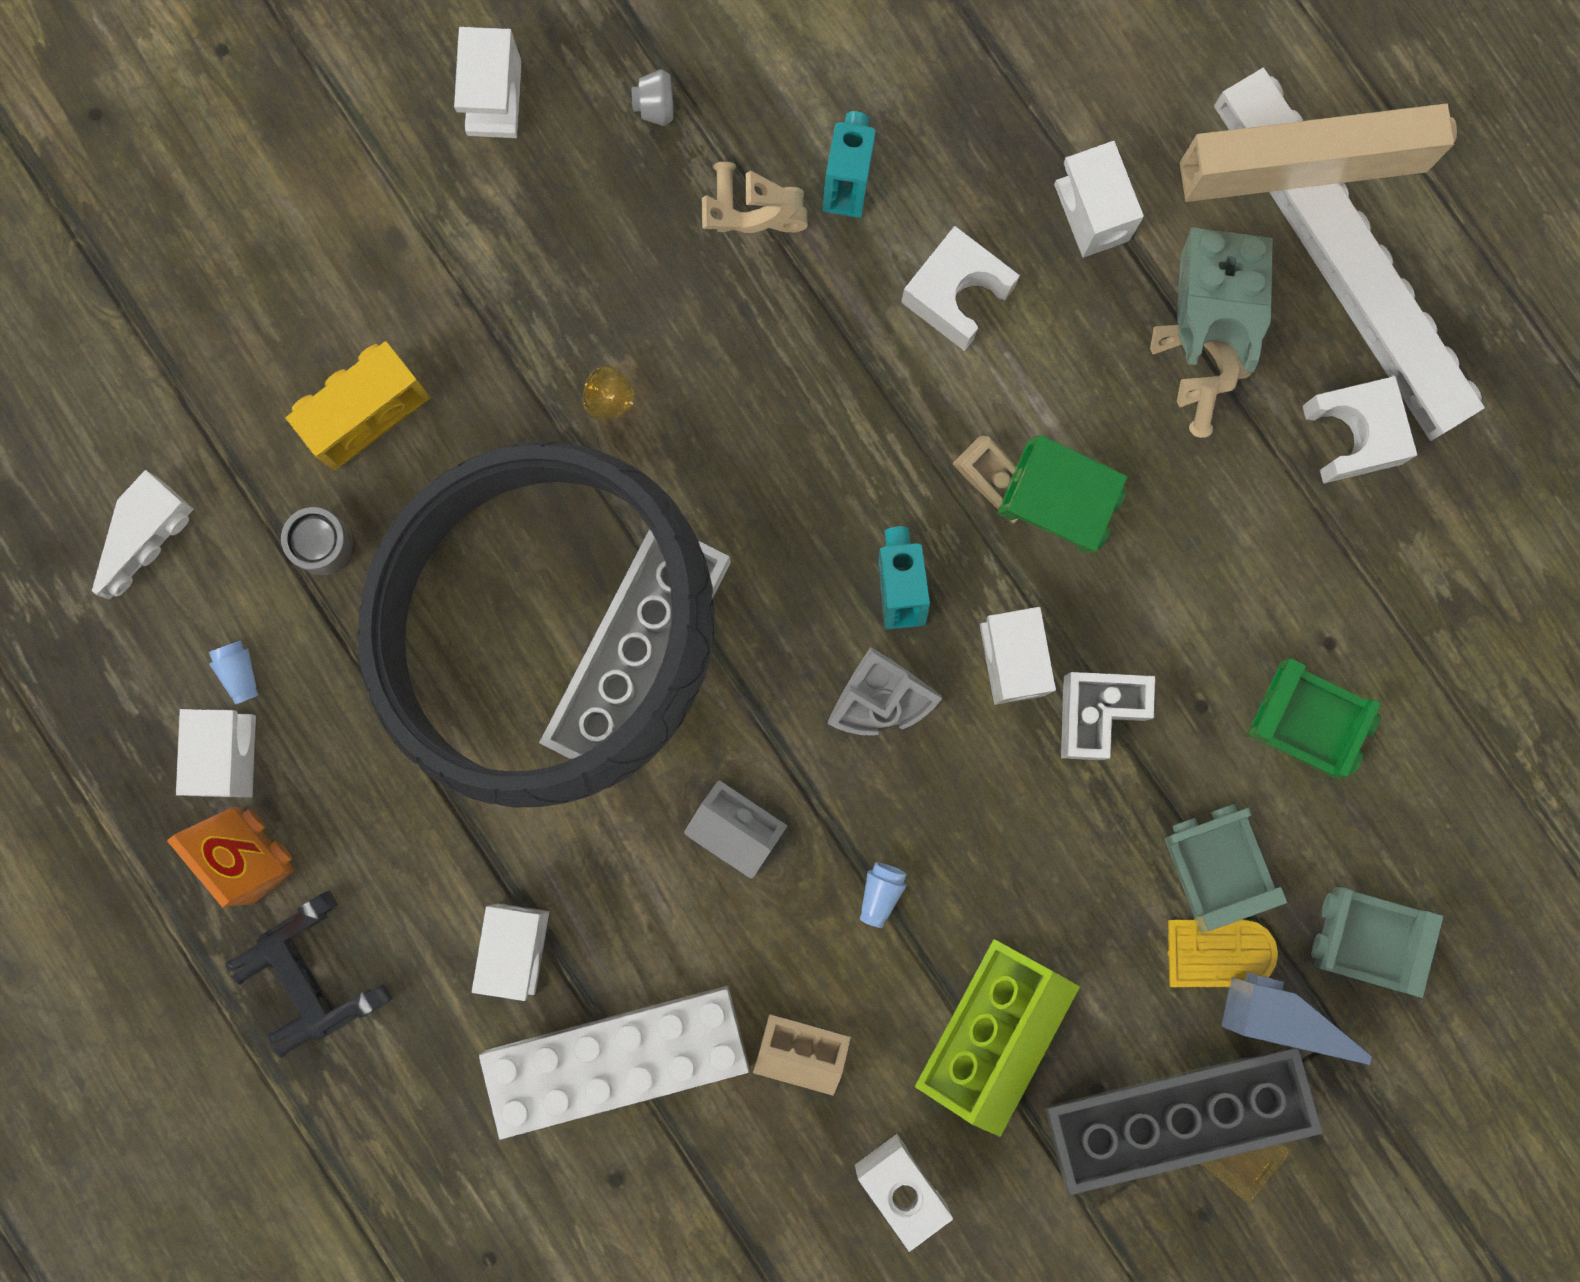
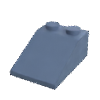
M1246 972L1245 980L1231 977L1222 1027L1243 1036L1370 1065L1371 1055L1297 994L1283 990V981Z

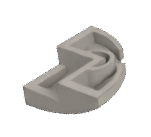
M870 647L842 692L828 719V724L845 732L858 735H878V728L899 724V728L905 729L928 715L941 701L942 696L912 673Z

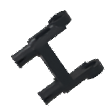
M330 890L300 906L296 914L262 933L256 940L257 944L225 963L228 972L236 971L246 965L245 968L231 975L238 985H241L245 980L268 966L275 969L299 1011V1017L267 1035L270 1045L278 1043L286 1037L288 1038L287 1041L273 1049L280 1058L311 1038L313 1040H322L356 1018L368 1015L393 999L384 984L373 991L369 989L364 993L361 992L333 1009L299 952L293 938L328 918L327 913L338 906Z

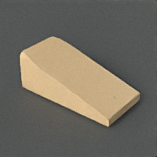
M980 436L953 462V465L979 492L999 509L1016 465L989 436ZM1018 519L1009 520V521H1010L1011 523H1015Z

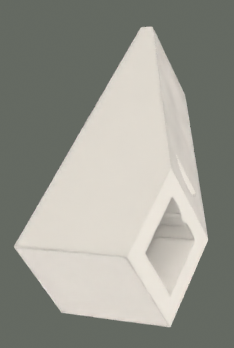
M147 470L135 480L116 502L92 592L109 600L113 596H120L130 587L133 582L131 577L142 565L147 566L157 558L161 551L159 546L170 535H176L187 525L189 521L188 515L194 510L159 477Z

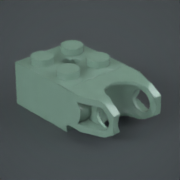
M1191 227L1180 256L1177 323H1179L1178 336L1186 353L1187 364L1197 365L1199 355L1202 354V348L1205 343L1222 341L1228 343L1236 350L1244 371L1254 372L1259 362L1262 339L1265 337L1271 324L1273 238Z

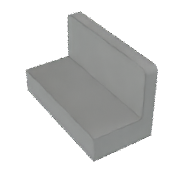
M718 780L701 803L684 833L747 877L753 878L787 828V825Z

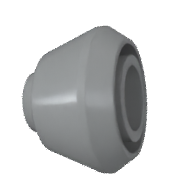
M663 69L639 78V86L632 87L633 112L641 111V119L661 126H667L673 121L674 109L671 75Z

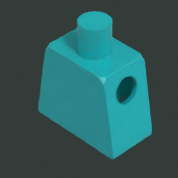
M852 111L846 114L845 123H835L825 176L822 212L857 218L862 217L876 132L874 128L868 127L870 118L865 113Z
M898 526L885 530L886 546L880 548L878 561L885 630L926 626L930 601L922 545L918 543L911 544L908 527Z

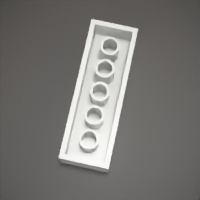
M650 529L539 742L569 759L578 757L601 744L631 717L654 683L663 662L671 627L672 598L666 564L659 545ZM699 541L707 561L713 585V598L731 563L730 557Z
M728 985L495 1047L479 1055L499 1140L749 1073V1063Z

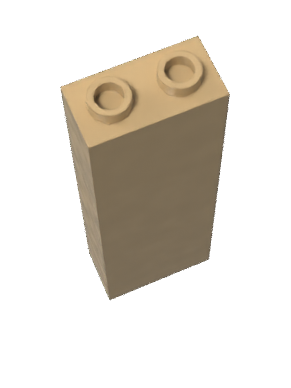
M1447 103L1196 134L1180 161L1185 202L1426 173L1454 145L1457 137L1456 122L1453 117H1450Z

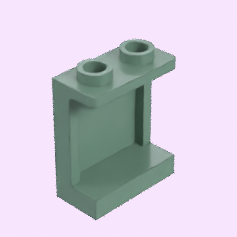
M1235 804L1218 809L1211 812L1212 821L1198 825L1196 818L1172 826L1175 834L1164 838L1200 933L1214 930L1287 903L1282 888H1275L1248 820V817L1252 816L1249 808L1237 811Z
M1334 887L1333 892L1327 894L1323 903L1322 917L1326 919L1322 934L1318 933L1312 945L1311 956L1315 958L1313 967L1423 998L1443 916L1354 892L1348 888Z

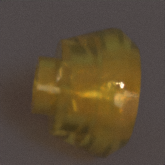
M607 364L596 368L590 374L583 392V406L588 415L593 419L617 418L631 409L635 392L632 389L631 382L615 367Z

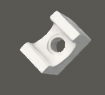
M459 27L454 108L456 112L466 113L465 132L467 136L517 138L521 58L511 29Z
M1115 141L1066 157L1064 166L1068 176L1056 180L1054 185L1082 258L1129 242L1144 216Z
M954 226L905 287L901 303L965 351L974 340L978 326L974 320L965 317L958 309L955 300L956 294L963 288L983 286L991 290L997 298L1006 300L1014 290L1020 275Z
M1396 376L1318 394L1302 406L1306 420L1315 421L1321 417L1333 416L1342 419L1348 424L1354 434V447L1351 455L1339 456L1320 469L1323 484L1402 465L1417 456Z
M1036 607L987 616V622L980 624L994 705L1043 697L1056 691L1041 608Z
M180 709L176 795L252 797L256 715L238 714L235 710Z
M500 903L486 906L472 993L526 1001L528 994H536L549 911Z
M897 1134L855 1164L859 1182L909 1252L953 1220L947 1203L927 1180ZM902 1185L911 1186L916 1190L914 1200L907 1205L897 1204L892 1199L894 1191Z

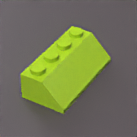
M994 939L915 1087L972 1125L1001 1137L1080 986Z

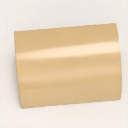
M769 1014L753 1073L834 1096L843 1073L851 1037Z

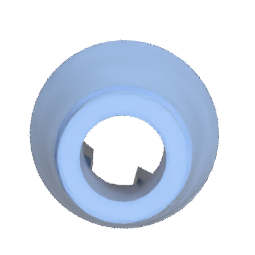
M241 640L209 652L212 659L209 665L230 697H232L234 704L258 696L249 648L244 650Z
M879 862L875 863L873 870L868 871L860 916L861 921L874 927L883 928L885 920L888 919L907 886L904 883L907 875L904 871Z

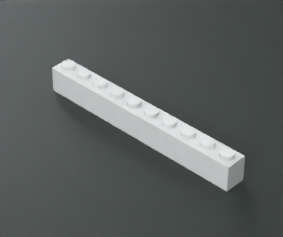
M1264 67L1223 91L1214 105L1229 130L1303 121L1300 114L1295 110H1291L1286 103L1280 83L1274 77H1270ZM1345 183L1269 192L1388 377L1396 376L1401 397L1429 440H1434L1483 410L1485 407L1481 402L1482 397L1479 389L1473 382L1467 381L1459 369V360L1454 351L1444 346L1436 333L1437 327L1434 320L1429 314L1422 312L1415 301V293L1412 286L1407 280L1400 278L1392 266L1391 254L1385 246L1378 244L1370 232L1371 226L1367 217L1361 211H1357L1351 203Z

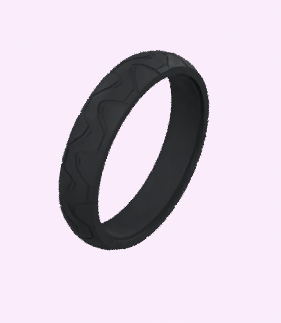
M551 441L523 442L480 453L443 473L420 491L390 526L372 560L363 587L361 598L363 603L359 609L358 624L359 660L366 690H369L370 702L380 723L390 735L392 741L414 764L417 763L419 768L434 780L468 798L489 804H498L499 806L520 808L564 804L595 795L631 776L641 766L649 762L668 743L675 731L681 726L697 698L710 661L715 630V604L712 598L713 585L707 561L693 529L686 517L681 514V510L673 499L650 477L619 458L589 447ZM564 482L595 487L611 493L628 502L648 525L659 545L670 580L672 598L671 627L663 662L655 681L638 708L616 732L601 744L578 757L547 768L528 771L488 769L476 764L460 754L435 730L424 714L410 680L405 645L406 622L410 601L422 569L443 537L461 519L483 503L505 492L539 483Z

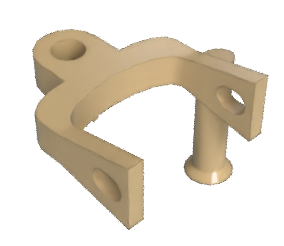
M718 162L713 165V168L717 171V200L707 195L702 198V229H717L718 232L737 230L744 233H755L771 228L782 232L794 233L807 228V209L803 207L804 191L797 187L783 188L753 171H749L746 173V205L765 207L750 212H738L733 209V170L736 168V165L732 162ZM754 186L759 187L763 195L757 194ZM710 210L717 213V219L711 216Z
M1179 325L1154 327L1150 347L1153 355L1182 345L1178 336ZM1210 341L1204 344L1215 359L1220 370V376L1181 379L1177 397L1179 407L1198 401L1195 420L1190 423L1189 430L1194 436L1200 438L1208 437L1213 432L1211 419L1217 394L1233 390L1238 379L1247 378L1252 374V372L1244 371L1236 350L1228 343L1222 341Z

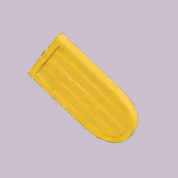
M1241 919L1214 930L1200 933L1195 920H1168L1169 987H1230L1231 977L1245 980L1246 972L1269 977L1276 967L1278 957L1276 941L1269 930L1257 922Z

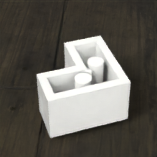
M1070 672L1065 675L1063 684L1061 758L1110 759L1111 719L1146 721L1154 718L1155 676Z

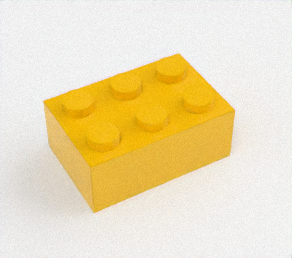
M386 341L380 346L374 344L366 348L359 355V362L347 371L342 369L332 374L325 382L326 387L314 396L307 395L298 400L292 406L291 410L293 412L285 417L315 457L334 472L431 398Z

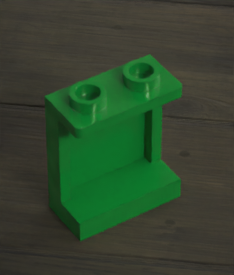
M1038 435L1027 440L997 514L1009 520L1020 519L1077 546L1076 551L1083 554L1096 552L1097 549L1104 546L1109 537L1111 528L1108 526V522L1113 511H1117L1124 501L1126 489L1123 486L1128 476L1053 440Z
M1291 658L1280 662L1246 735L1335 779L1346 778L1349 773L1354 774L1363 759L1364 753L1360 751V748L1366 736H1372L1379 725L1381 715L1377 712L1381 702L1374 699H1363L1304 670L1306 665Z

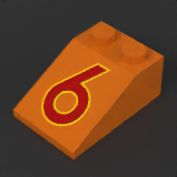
M231 807L173 835L167 840L222 908L258 903L296 871L289 863L292 859L289 851L277 840L272 843L262 831L266 827L265 823L250 808L246 811L244 808Z

